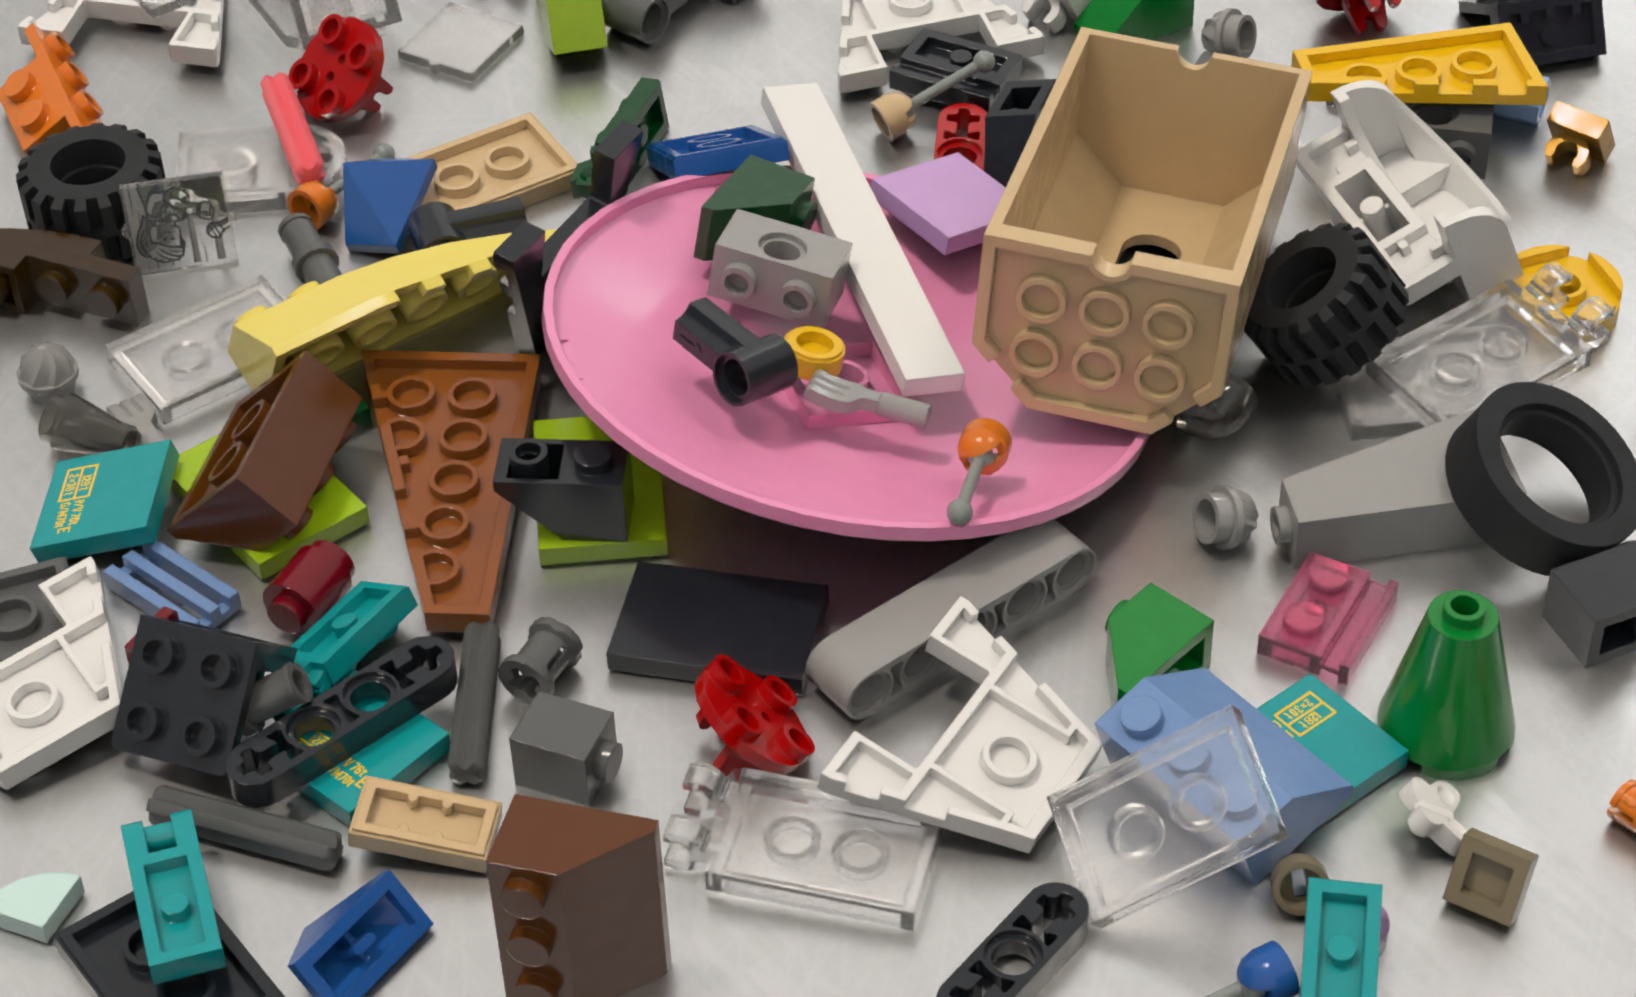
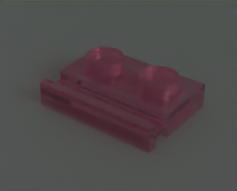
M1310 552L1259 633L1257 654L1318 676L1322 670L1338 675L1337 683L1347 686L1396 603L1399 582L1389 580L1387 585L1372 581L1370 580V572Z

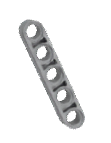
M1055 519L1032 527L1004 533L827 636L811 652L806 662V676L849 717L854 720L867 718L951 668L948 664L926 652L925 648L930 634L960 596L970 601L979 611L977 620L994 639L1000 636L1003 637L1080 590L1091 578L1097 563L1096 553Z

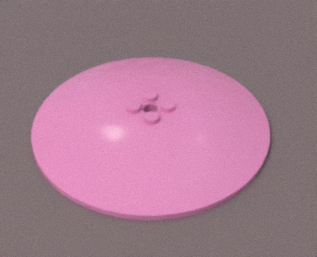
M784 165V167L792 169L791 166ZM735 170L705 176L683 175L652 184L621 197L600 209L582 223L565 241L551 264L544 288L542 327L545 346L554 370L569 395L585 414L613 441L646 465L677 483L711 499L760 517L821 532L879 540L943 541L972 539L1009 533L1039 525L1073 512L1102 495L1117 483L1137 461L1149 439L1150 434L1026 408L1010 389L1013 381L994 359L987 362L972 344L983 243L944 255L883 207L881 209L965 372L962 390L905 396L906 398L932 405L931 415L925 429L877 416V413L866 410L841 414L822 408L804 398L803 393L810 380L797 377L795 384L786 390L744 406L734 407L728 404L719 394L714 383L713 371L672 339L675 320L682 316L689 303L705 297L758 338L769 334H777L784 338L789 331L795 328L809 326L707 295L713 260L703 261L693 257L701 207ZM863 172L869 186H871L873 178L880 177L879 175ZM815 217L811 230L824 234ZM845 280L843 294L824 329L836 334L843 341L846 348L842 370L836 377L859 383L867 389L902 396L847 280ZM989 418L996 420L1007 428L1012 438V447L1008 459L998 471L991 475L980 476L970 502L973 508L971 520L965 525H955L947 518L946 510L950 502L958 499L968 473L958 455V442L962 431L969 422L975 419ZM996 447L992 449L993 453L998 452Z

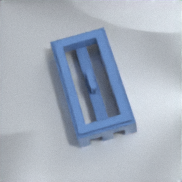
M157 539L155 543L142 545L143 552L140 555L131 550L122 556L124 566L121 569L112 564L103 570L107 588L150 616H154L162 607L166 606L178 612L179 620L216 628L242 608L239 591ZM139 577H142L154 586L158 587L159 589L164 591V595L166 598L162 597L146 585L142 584L137 579ZM169 600L173 601L179 606H187L188 608L192 609L193 611L201 615L202 618L199 620L196 619L195 617H193L183 609L179 608Z

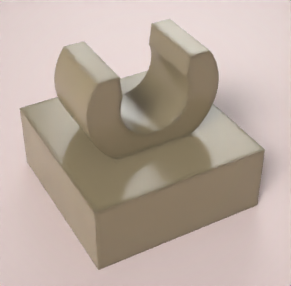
M1471 828L1463 835L1442 899L1510 927L1518 919L1539 855Z

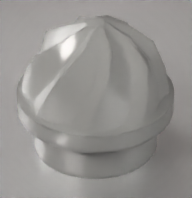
M1227 8L1215 13L1212 18L1206 19L1204 28L1201 30V41L1205 50L1211 53L1216 52L1242 58L1250 57L1255 48L1257 38L1256 24L1252 16L1243 15L1238 9Z
M49 341L41 342L38 346L31 345L28 353L21 356L20 366L17 370V379L20 387L28 393V396L33 401L40 404H54L70 397L75 391L76 380L79 376L76 359L63 345L54 344Z
M1224 485L1216 486L1210 493H1202L1196 498L1193 506L1192 522L1194 532L1201 543L1213 544L1219 550H1230L1238 544L1250 540L1252 531L1257 528L1259 514L1250 495L1231 486Z

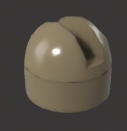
M1293 853L1282 857L1274 867L1271 875V889L1275 901L1281 909L1292 915L1305 916L1306 894L1294 896L1291 871L1303 869L1306 888L1309 877L1329 879L1325 867L1319 860L1306 853Z

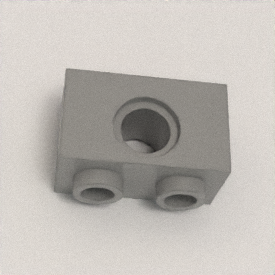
M737 209L715 244L707 295L809 326L824 328L843 294L853 243Z

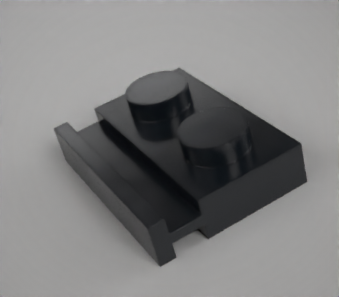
M923 28L900 56L898 67L892 66L890 68L889 88L916 96L972 63L974 56L978 52L988 51L995 58V65L991 71L987 73L978 71L931 99L948 105L970 103L983 108L988 113L1005 83L1016 81L1021 75L1022 55Z

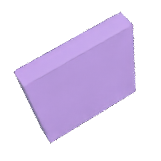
M958 152L873 178L870 186L881 207L944 255L983 243L986 228L1006 188Z

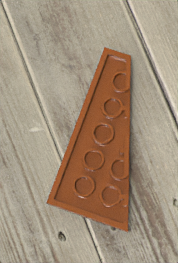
M361 350L363 368L427 631L464 632L466 626L472 621L482 624L487 621L494 622L516 507L494 492L493 477L501 439L530 438L543 373L541 354Z

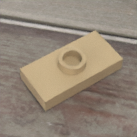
M366 775L349 827L348 846L486 874V860L497 836L502 818L503 803Z

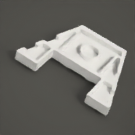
M49 0L47 2L49 9L47 13L36 21L34 17L28 16L17 26L21 44L31 45L24 30L31 23H34L47 35L52 31L58 33L70 45L87 18L111 20L118 25H128L131 23L157 25L165 30L176 31L168 44L171 62L218 67L221 54L224 0Z
M842 0L838 90L840 94L888 85V67L880 51L895 52L905 49L923 28L955 37L980 32L988 46L1021 54L1022 58L1043 55L1044 36L1034 26L1028 28V30L1017 22V13L1006 4L996 6L989 0Z
M91 556L38 585L46 603L64 627L0 662V787L5 790L14 787L114 729L123 691L103 582L95 561Z
M960 596L930 634L925 651L979 683V688L917 768L912 767L854 731L822 771L817 788L826 794L1030 853L1094 764L1103 744L1046 683L1038 686L1015 661L1017 652L1002 636L994 639L977 620L979 611L970 601Z

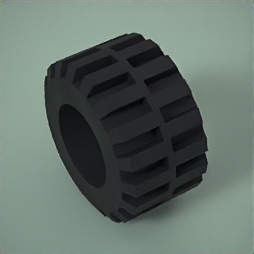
M91 123L90 126L66 128L67 131L53 133L44 138L45 142L33 145L27 151L28 156L21 158L18 164L19 172L16 174V182L28 229L75 234L102 240L106 259L109 260L120 258L126 260L136 256L122 187L166 181L161 153L158 151L155 141L151 138H146L145 133L138 129L127 130L126 125L113 124L105 126L103 123ZM163 199L154 201L151 209L152 214H158L161 204L165 203ZM159 220L161 225H156L157 237H162L165 234L164 231L168 230L167 223L171 220Z
M1342 222L1334 227L1331 223L1322 224L1312 231L1307 229L1296 234L1295 238L1287 243L1283 242L1274 249V253L1266 258L1244 332L1287 382L1295 386L1301 383L1305 388H1315L1322 382L1328 386L1339 382L1346 375L1351 377L1361 371V367L1369 361L1373 362L1382 354L1381 350L1385 345L1392 343L1399 333L1396 328L1405 321L1407 310L1404 307L1409 303V294L1404 288L1406 285L1367 234L1359 227L1353 228L1351 224Z

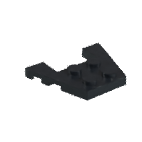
M624 120L594 149L589 197L545 242V230L523 221L493 252L495 266L506 272V276L503 275L499 281L503 294L511 297L514 306L511 305L508 308L507 315L515 346L526 354H541L546 349L542 327L544 288L551 264L562 245L582 223L596 212L627 195L643 137V130Z

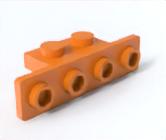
M31 23L24 31L37 57L23 69L13 72L0 88L2 106L23 152L27 155V151L33 145L45 142V137L53 133H62L67 131L66 128L74 126L84 127L90 126L91 123H102L99 118L104 114L96 100L86 92L85 88L89 85V81L81 70L71 62L75 53L69 44L58 33L52 31L47 35L34 23Z

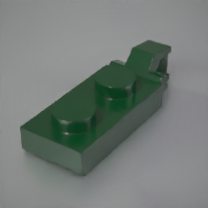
M641 77L628 97L622 100L618 111L606 128L597 135L595 144L590 149L591 159L578 163L571 176L570 184L574 199H587L589 197L594 149L623 120L643 130V137L630 183L648 158L646 146H649V143L660 141L669 128L659 79Z

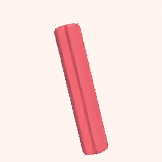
M278 72L274 77L265 75L260 82L263 90L262 96L296 182L299 185L314 180L322 182L326 176L323 169L324 162L289 76L282 72Z

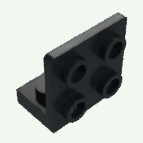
M1602 0L1458 1L1459 12L1490 15L1491 25L1511 23L1536 66L1607 54Z
M141 614L111 739L112 747L216 776L227 777L225 760L230 751L241 743L255 681L264 677L265 672H274L289 662L294 663L297 648L184 620Z

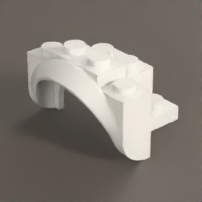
M1357 81L1330 92L1342 124L1300 148L1296 162L1297 167L1324 200L1334 226L1340 222L1349 223L1353 228L1359 227L1371 239L1406 285L1404 288L1409 294L1407 306L1441 286L1449 285L1452 282L1468 302L1473 305L1524 275L1511 238L1510 215L1475 172L1418 115L1396 97L1385 84L1378 81Z

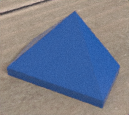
M379 158L343 163L345 245L349 252L400 254L409 234L408 220L412 213L421 206L438 166L434 159Z
M389 869L377 875L305 927L287 967L312 997H362L434 923Z

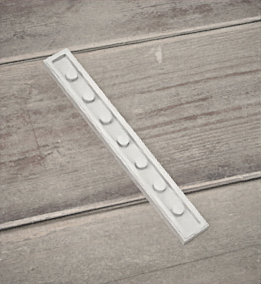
M818 83L763 87L761 105L775 134L787 140L790 156L789 163L792 169L815 178L811 201L817 203L816 218L823 233L853 243L846 280L902 396L962 390L965 372Z

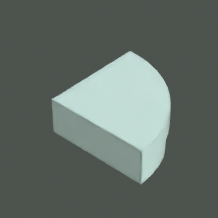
M46 872L21 878L0 889V928L48 943L85 892L81 876L66 872Z

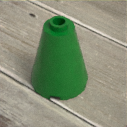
M1448 591L1432 600L1378 707L1377 726L1409 750L1408 759L1422 765L1420 772L1422 775L1434 779L1465 780L1487 774L1497 766L1498 758L1507 750L1509 753L1514 742L1516 724L1499 614L1491 601L1471 591Z

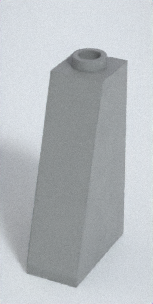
M1476 409L1281 479L1279 506L1271 507L1270 526L1276 545H1285L1293 569L1486 544L1471 528L1458 509L1448 486L1445 470V454L1452 434ZM1500 438V449L1505 465L1517 485L1527 494Z

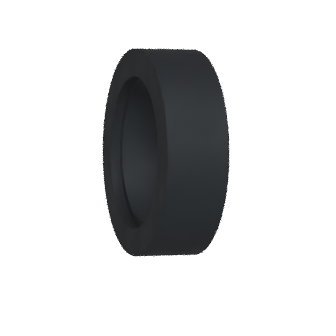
M1515 382L1502 386L1492 392L1454 431L1448 442L1445 454L1446 477L1452 497L1461 514L1487 545L1510 562L1526 570L1549 576L1551 569L1559 567L1568 561L1580 560L1619 546L1636 529V460L1631 450L1617 430L1599 412L1578 397L1562 389L1537 382ZM1511 435L1527 439L1540 445L1557 457L1575 477L1585 495L1589 508L1588 523L1579 524L1563 520L1533 502L1517 485L1505 465L1500 449L1501 436Z

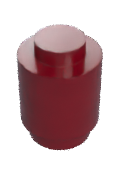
M318 540L312 545L301 547L263 592V602L271 622L280 630L290 634L303 635L350 591L352 577L355 574V566L351 557L341 547L326 540Z

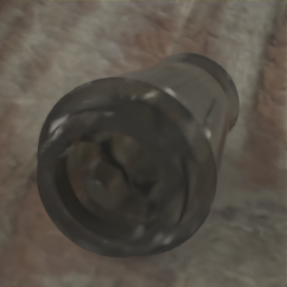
M70 393L67 396L53 395L43 410L38 430L40 440L50 443L53 451L85 455L133 447L137 440L136 426L122 422L76 393Z

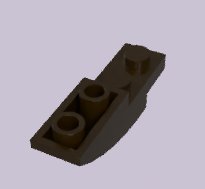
M0 228V308L26 314L38 300L139 327L150 314L141 269L136 266L106 259L102 240L46 230Z

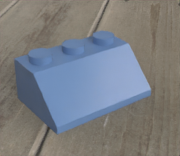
M1206 668L1144 677L1094 723L1109 764L1253 886H1256L1264 879L1282 857L1288 856L1354 793L1353 785Z

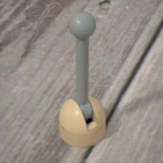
M980 51L974 56L972 63L912 98L898 92L882 95L869 103L874 121L882 134L890 142H893L906 134L914 126L917 118V107L978 71L981 73L991 71L995 65V58L988 51Z

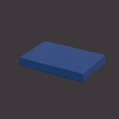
M754 125L649 143V146H646L649 166L672 179L683 175L705 176L736 170L750 154L773 163L790 160L786 139Z

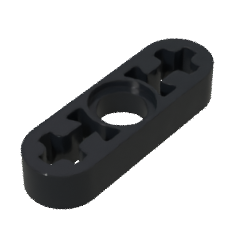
M1058 882L1046 883L1034 888L940 986L936 997H982V986L987 991L983 997H1035L1082 947L1087 939L1089 904L1084 894L1071 885ZM1060 915L1068 917V921L1059 918ZM1043 917L1053 920L1044 930V943L1040 939L1043 933ZM1017 954L1030 960L1033 967L1020 975H1007L997 970L993 963L1001 956Z

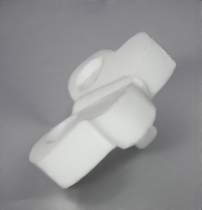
M1413 777L1398 792L1400 800L1411 812L1407 820L1410 831L1422 838L1428 836L1445 852L1456 857L1463 835L1469 830L1465 825L1454 819L1453 812L1460 802L1459 792L1454 786L1442 780L1428 784L1420 777Z

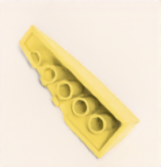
M557 229L545 230V242ZM512 233L449 242L393 256L339 275L322 284H319L317 281L308 282L294 290L287 300L267 309L266 306H257L242 314L232 327L228 354L252 391L305 350L337 376L363 363L361 350H391L504 296L505 294L501 291L499 281L503 275L506 276V272L495 266L493 252Z

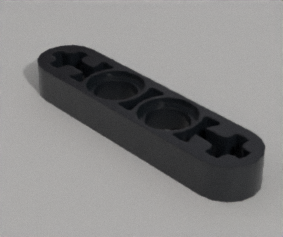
M423 636L409 640L318 695L310 702L300 706L238 744L230 751L225 760L228 784L235 801L243 806L252 808L268 807L280 802L447 697L458 683L453 648L447 641L439 637ZM367 696H383L389 700L382 708L374 711H362L354 707L359 700ZM313 730H326L333 733V736L327 742L317 746H306L298 742L304 734Z

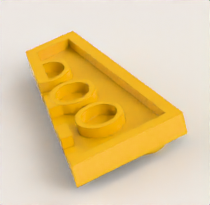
M1511 23L1293 50L1291 67L1313 71L1307 101L1334 102L1330 93L1333 90L1349 83L1373 80L1385 84L1403 103L1546 105L1548 85Z

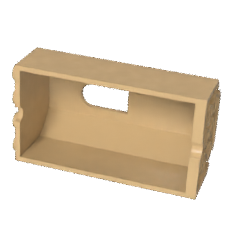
M1080 28L983 237L972 344L987 362L994 359L1013 381L1010 389L1026 408L1151 435L1171 424L1174 416L1196 404L1202 407L1223 395L1295 173L1313 71L1213 52L1208 62L1195 65L1182 58L1179 52V45L1091 28ZM1135 245L1159 246L1171 251L1178 258L1173 259L1136 251L1134 257L1129 262L1118 264L1122 252Z

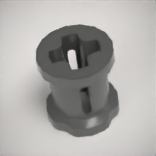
M541 617L530 626L528 641L517 654H512L503 660L498 669L499 679L512 696L530 705L539 691L553 695L556 679L565 668L575 666L581 659L583 644L579 636L568 625L560 623L551 617Z

